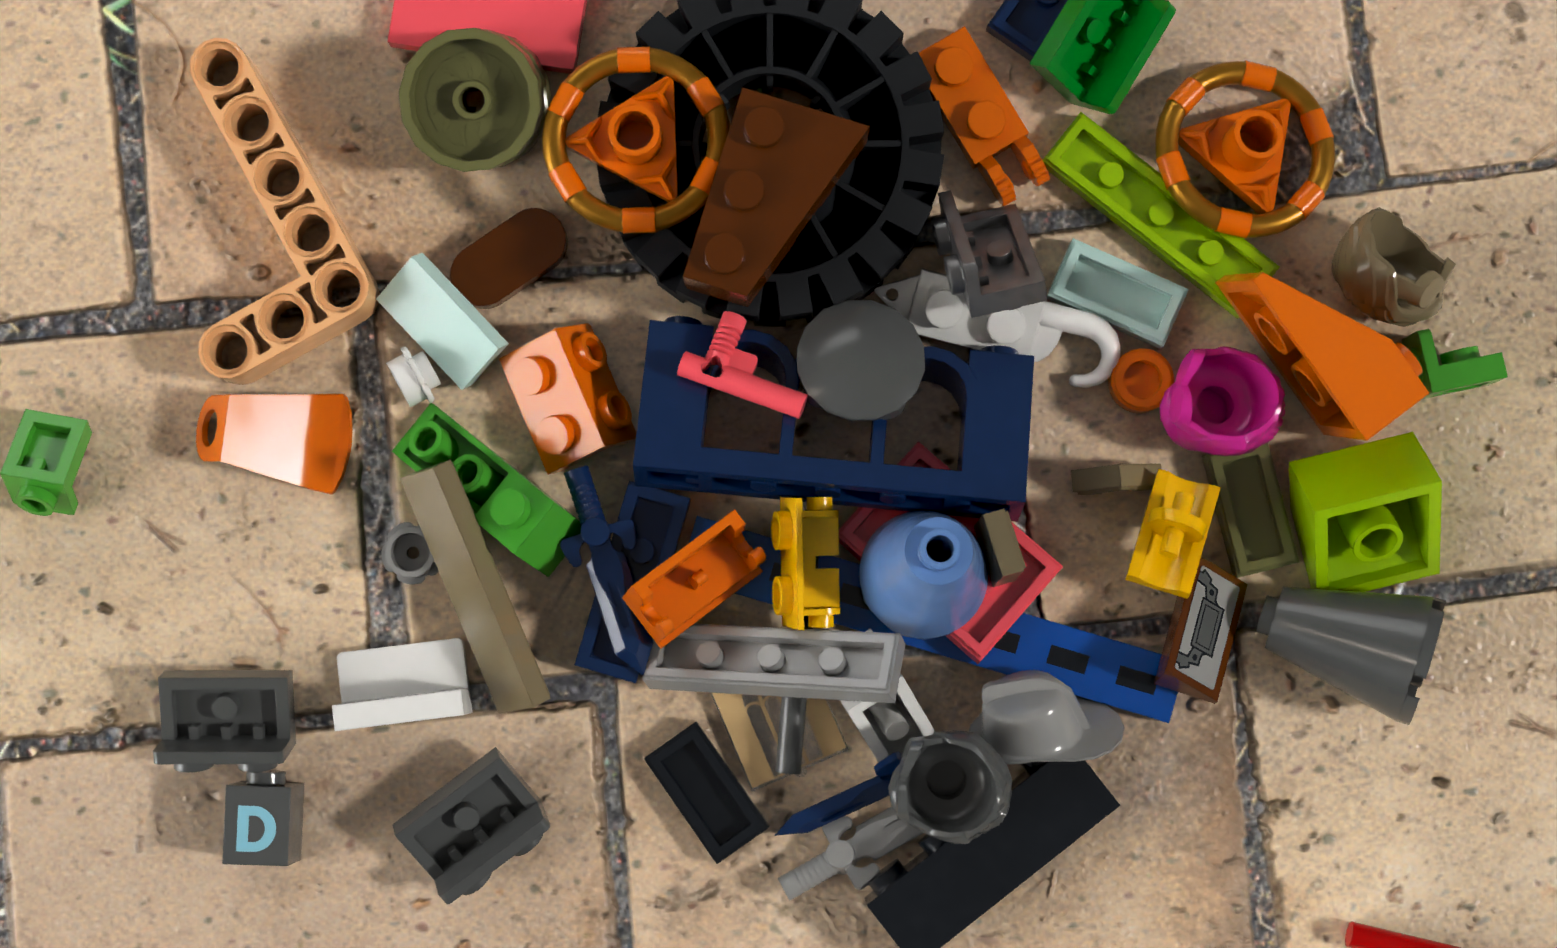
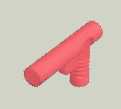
M731 311L723 312L705 358L687 351L684 352L678 366L677 376L800 419L808 394L753 375L758 364L757 356L735 348L747 323L743 316ZM712 365H718L721 368L722 375L720 377H713L703 372Z

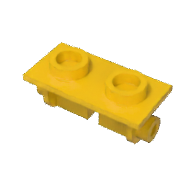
M780 497V511H774L771 520L772 544L775 550H781V576H775L772 584L774 612L776 615H782V626L795 630H804V616H808L809 628L834 627V615L840 614L839 568H816V556L839 555V510H832V497H806V510H803L802 498Z

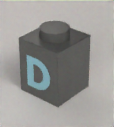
M268 770L264 772H247L246 781L226 785L222 864L289 866L300 861L304 783H287L286 771Z

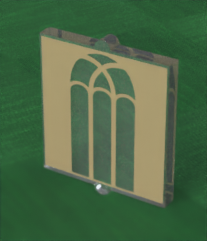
M711 693L752 792L792 775L775 772L781 697ZM807 698L801 774H795L798 777H804L808 767L849 750L827 699Z

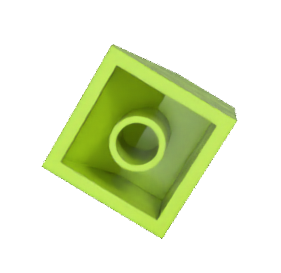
M1413 432L1289 462L1290 509L1312 589L1366 592L1440 574L1442 480Z

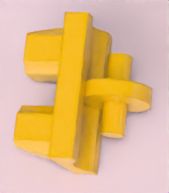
M1158 469L1125 580L1188 599L1221 487L1188 481L1171 472Z

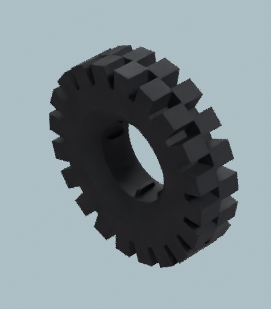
M677 0L679 9L666 18L658 11L636 32L638 40L636 47L650 46L651 48L668 51L693 64L710 79L725 103L726 110L730 108L728 100L740 94L742 87L747 89L767 87V93H773V87H781L796 91L811 99L810 108L818 110L821 108L825 113L870 126L868 140L856 159H853L832 188L825 202L811 217L796 238V242L749 307L686 289L683 274L705 205L685 221L654 233L623 234V232H619L624 245L642 270L647 269L656 278L658 286L680 302L684 303L687 300L701 307L703 314L721 319L723 312H735L746 320L754 321V327H786V321L806 318L807 323H809L823 309L845 300H863L874 292L875 288L883 284L884 278L894 268L899 269L915 247L918 237L928 221L936 193L940 186L944 154H941V140L944 134L940 103L939 101H933L929 90L932 78L918 51L909 54L902 44L904 33L882 11L873 17L861 9L862 0ZM655 72L616 73L609 76L608 82L611 90L607 102L600 101L598 117L665 76ZM674 81L679 196L689 188L702 163L701 156H706L707 143L702 142L706 130L705 119L700 114L686 89ZM597 165L600 187L607 204L618 208L658 207L668 203Z

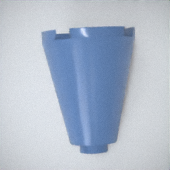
M921 510L900 514L885 522L875 531L864 548L858 577L864 602L871 612L888 626L887 628L895 633H900L901 636L926 640L951 634L965 625L975 615L986 594L988 566L980 543L967 527L948 515Z

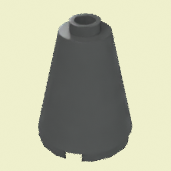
M1283 587L1279 599L1267 595L1256 632L1268 635L1266 649L1387 717L1409 725L1420 699L1415 697L1417 688L1421 687L1423 679H1426L1443 621V609L1446 600L1429 596Z

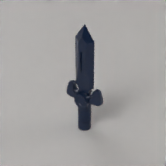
M588 465L565 472L564 476L570 489L578 519L580 520L581 534L563 539L560 547L569 563L573 567H579L583 563L580 553L581 546L585 542L589 545L591 560L586 564L614 653L641 675H644L653 639L622 599L623 595L634 584L624 552L616 551L610 539L611 534L615 533L622 539L623 546L626 549H633L636 546L634 522L631 519H624L609 524L603 514Z
M894 752L874 766V770L878 776L793 814L774 836L809 833L889 796L888 787L893 771L900 764L902 754Z

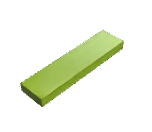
M1082 112L1079 113L1043 159L1047 170L1237 319L1239 315L1215 282L1225 275L1264 272L1273 277L1280 268V266L1244 238L1215 232L1188 215L1177 204L1169 191L1166 190L1162 176L1157 170Z

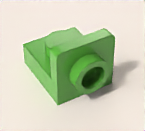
M1430 329L1416 331L1402 339V344L1414 354L1422 367L1423 373L1418 377L1429 391V394L1423 399L1488 386L1508 377L1502 352L1480 357L1478 346L1466 347L1440 354L1441 365H1439Z
M25 409L0 472L14 504L26 512L40 516H48L53 512L67 515L75 514L78 500L72 486L92 435L88 420Z

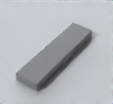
M693 624L662 649L653 640L642 680L649 689L895 703L906 643L900 633L820 629L795 630L778 627Z

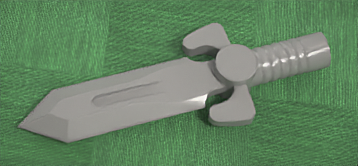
M890 807L856 826L854 836L845 841L840 840L842 834L852 828L853 823L850 817H841L822 826V830L830 843L826 851L780 876L778 880L789 900L798 897L805 891L810 890V888L821 884V882L837 874H847L857 890H862L880 873V870L875 863H870L863 868L855 867L857 861L863 858L877 860L923 834V832L897 818L896 812Z

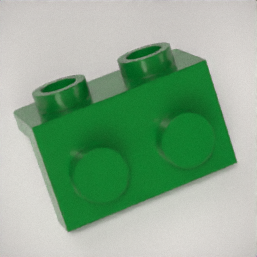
M1067 0L1029 64L1071 104L1107 114H1114L1176 13V8L1168 0Z

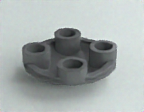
M845 300L823 309L805 327L797 346V374L804 386V393L808 394L807 401L815 408L824 409L828 413L850 421L890 420L898 417L904 411L906 403L917 393L925 372L924 345L914 325L895 308L873 300Z

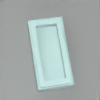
M1073 238L1047 293V299L1059 305L1094 313L1108 321L1113 329L1161 349L1166 343L1189 289Z
M423 252L411 256L376 298L461 390L473 385L509 344Z

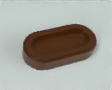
M539 208L522 210L463 249L456 256L450 271L451 283L475 308L491 309L497 307L561 263L568 247L566 231L560 220L547 210Z

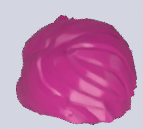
M1227 346L1216 349H1192L1181 362L1176 375V381L1164 392L1160 404V420L1170 439L1186 450L1218 456H1238L1251 453L1258 447L1271 441L1283 424L1282 417L1285 415V391L1281 387L1280 378L1256 354Z

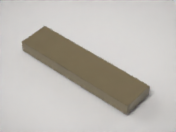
M448 460L400 478L498 713L534 708L551 699L453 462Z

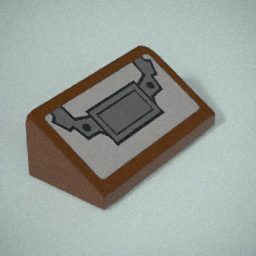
M1200 559L1188 599L1179 596L1176 598L1154 681L1155 685L1213 704L1218 702L1248 584L1207 559Z

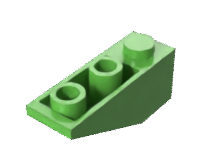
M433 403L429 404L392 450L395 455L414 471L451 460L478 524L513 554L547 577L552 574L565 557L560 547L561 541L581 534L579 519Z

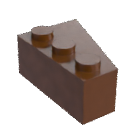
M742 87L683 274L686 289L749 307L796 242V238L811 217L822 206L845 170L864 148L868 140L870 126Z

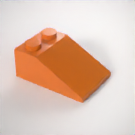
M1264 272L1225 275L1215 282L1323 435L1367 441L1429 394V391L1418 377L1423 373L1419 361L1402 343L1397 342L1395 344L1392 339Z

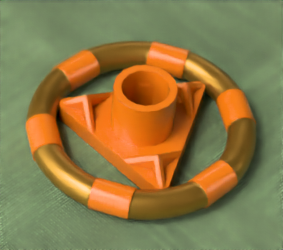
M650 46L617 47V49L606 51L587 60L560 84L546 110L542 135L543 156L549 178L564 202L574 211L598 226L623 232V234L654 233L685 221L706 204L728 135L730 122L725 103L710 79L698 68L682 57L668 51L651 48ZM655 72L665 76L566 138L568 123L581 102L584 93L600 80L616 73ZM674 81L686 89L700 114L705 119L708 137L706 156L692 179L689 188L679 196ZM567 148L668 203L658 207L618 208L601 201L587 190L573 165L569 162Z
M1245 60L1219 63L1198 71L1187 77L1166 100L1156 128V163L1166 190L1169 191L1177 204L1188 215L1215 232L1241 238H1256L1286 231L1304 221L1324 199L1332 179L1335 164L1334 135L1323 108H1321L1317 100L1302 84L1275 67ZM1238 84L1244 87L1271 92L1281 98L1277 101L1198 123L1180 130L1184 117L1207 92L1222 86ZM1290 108H1292L1299 116L1311 147V167L1308 178L1284 206L1273 211ZM1179 145L1258 214L1219 207L1205 198L1190 181L1179 151Z

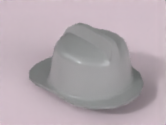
M1039 670L1014 672L1005 675L999 680L989 681L984 684L982 688V713L973 721L969 732L979 735L991 744L1006 764L1076 762L1096 759L1112 752L1122 742L1124 725L1119 714L1109 706L1075 696L1069 686L1050 673Z

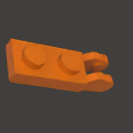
M965 26L919 52L932 78L929 90L933 101H939L942 119L972 169L978 168L1002 206H1006L1016 200L1014 186L1010 178L993 158L1005 150L1012 149L1021 164L1024 174L1036 187L1050 180L1046 165L1033 143L1027 138L1028 130Z

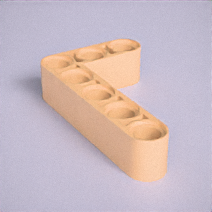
M213 38L200 44L191 56L190 73L192 79L300 274V277L213 324L204 332L199 341L198 355L201 364L209 373L232 384L246 385L263 378L366 321L374 314L379 305L376 298L380 295L373 275L258 67L236 43L224 38ZM228 61L238 62V73L235 79L227 85L214 86L213 76L216 69L222 63ZM267 115L269 124L266 133L257 140L244 141L243 128L246 122L254 116ZM297 169L299 183L295 190L285 196H274L272 187L275 177L283 170ZM316 223H327L330 233L326 245L313 252L304 251L302 239L306 229ZM347 277L358 278L360 294L356 301L345 307H336L332 299L335 285L341 279ZM293 307L300 308L304 316L301 330L293 337L281 338L277 330V321L280 315L287 309ZM243 338L247 345V356L244 362L237 368L226 369L222 362V351L225 345L233 339Z

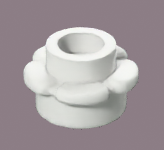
M401 347L400 350L403 354L386 362L402 394L410 407L425 399L432 403L435 398L431 389L440 385L441 382L424 351L411 356L407 347Z

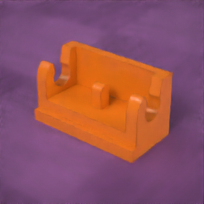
M735 509L633 584L623 595L622 599L660 649L763 572L759 566L766 561V554L762 547L753 549L747 543L742 534L745 531L746 523Z

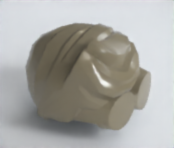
M1378 207L1358 218L1350 226L1334 253L1331 270L1344 296L1352 301V305L1359 308L1364 315L1375 320L1406 327L1429 319L1442 308V292L1456 263L1448 257L1445 260L1440 258L1429 249L1428 244L1419 235L1403 225L1402 219L1399 216Z

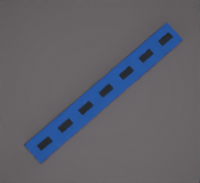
M697 516L689 543L717 523V521ZM745 530L742 534L747 543L753 549L762 547L766 554V561L759 566L763 572L735 594L773 605L772 584L775 576H781V550L774 549L772 538ZM819 556L818 568H839L840 614L834 615V623L862 632L871 628L873 632L895 633L887 628L888 626L882 623L864 602L858 577L860 564L834 556ZM1022 613L979 664L974 662L946 636L926 640L902 636L906 645L1006 675L1023 670L1048 672L1069 686L1076 696L1167 723L1170 722L1178 694L1177 691L1154 684L1162 654Z

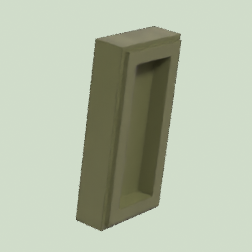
M1268 443L1258 447L1251 453L1238 456L1203 455L1202 460L1209 484L1221 487L1215 509L1233 576L1239 578L1299 563Z

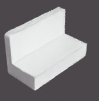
M461 638L348 651L337 655L342 704L332 705L335 731L473 713L465 643Z

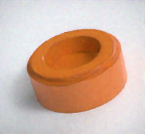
M1145 348L1134 349L1119 358L1118 364L1113 368L1111 376L1108 378V388L1113 400L1121 408L1132 413H1147L1160 407L1164 392L1174 383L1173 369L1167 359L1160 353Z

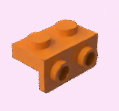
M584 323L554 328L499 358L547 475L561 472L609 447L625 444L636 439L637 432L631 421L632 413L630 406L617 388L607 364L605 347L594 334L590 324Z

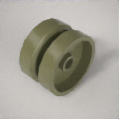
M481 28L447 30L425 42L406 65L399 89L402 122L415 146L437 164L463 172L503 167L528 154L543 135L546 110L552 101L550 81L538 57L516 38ZM479 89L484 95V105L480 111L476 112V107L467 106L466 97L468 92H475Z

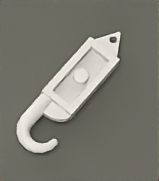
M923 268L920 275L881 285L874 290L889 307L895 308L914 325L918 335L980 351L987 346H1008L1016 349L1019 354L1033 355L1034 362H1039L1053 351L1058 344L1062 332L1091 339L1098 344L1101 350L1100 362L1093 371L1087 374L1071 375L1069 384L1073 387L1089 388L1102 384L1111 376L1112 370L1118 364L1121 345L1117 332L1108 321L1094 313L1043 301L1014 310H1004L971 318L963 293L952 295L947 275ZM891 288L898 291V297L894 300L886 296L887 290Z

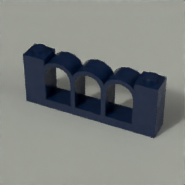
M672 316L665 319V321L650 320L633 459L635 486L779 500L780 497L802 498V502H806V497H832L833 505L908 512L924 510L972 518H980L983 514L1004 508L1005 512L1008 511L1011 521L1018 522L1026 502L1034 371L1033 355H1022L1014 348L993 345L984 347L981 351L970 350L966 363L951 351L933 346L924 347L925 372L921 381L938 384L950 392L959 406L961 418L957 471L883 464L887 420L883 419L872 420L868 462L792 455L796 418L784 413L779 454L704 447L708 402L712 388L677 376V370L685 351L705 358L711 341L714 339V326L703 325L699 320L687 316ZM744 330L735 348L756 355L758 358L757 367L763 368L775 376L780 385L801 392L804 386L797 374V357L796 359L793 358L788 347L770 334L756 330ZM712 365L703 373L719 377L722 371L718 365Z

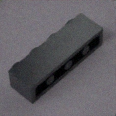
M1084 760L1020 764L1025 771L1012 781L1010 807L1006 817L999 826L989 830L987 833L981 834L969 844H953L926 834L918 842L924 851L908 864L903 866L896 859L880 870V873L868 883L873 891L865 897V902L899 948H941L1117 809L1120 804L1088 763Z

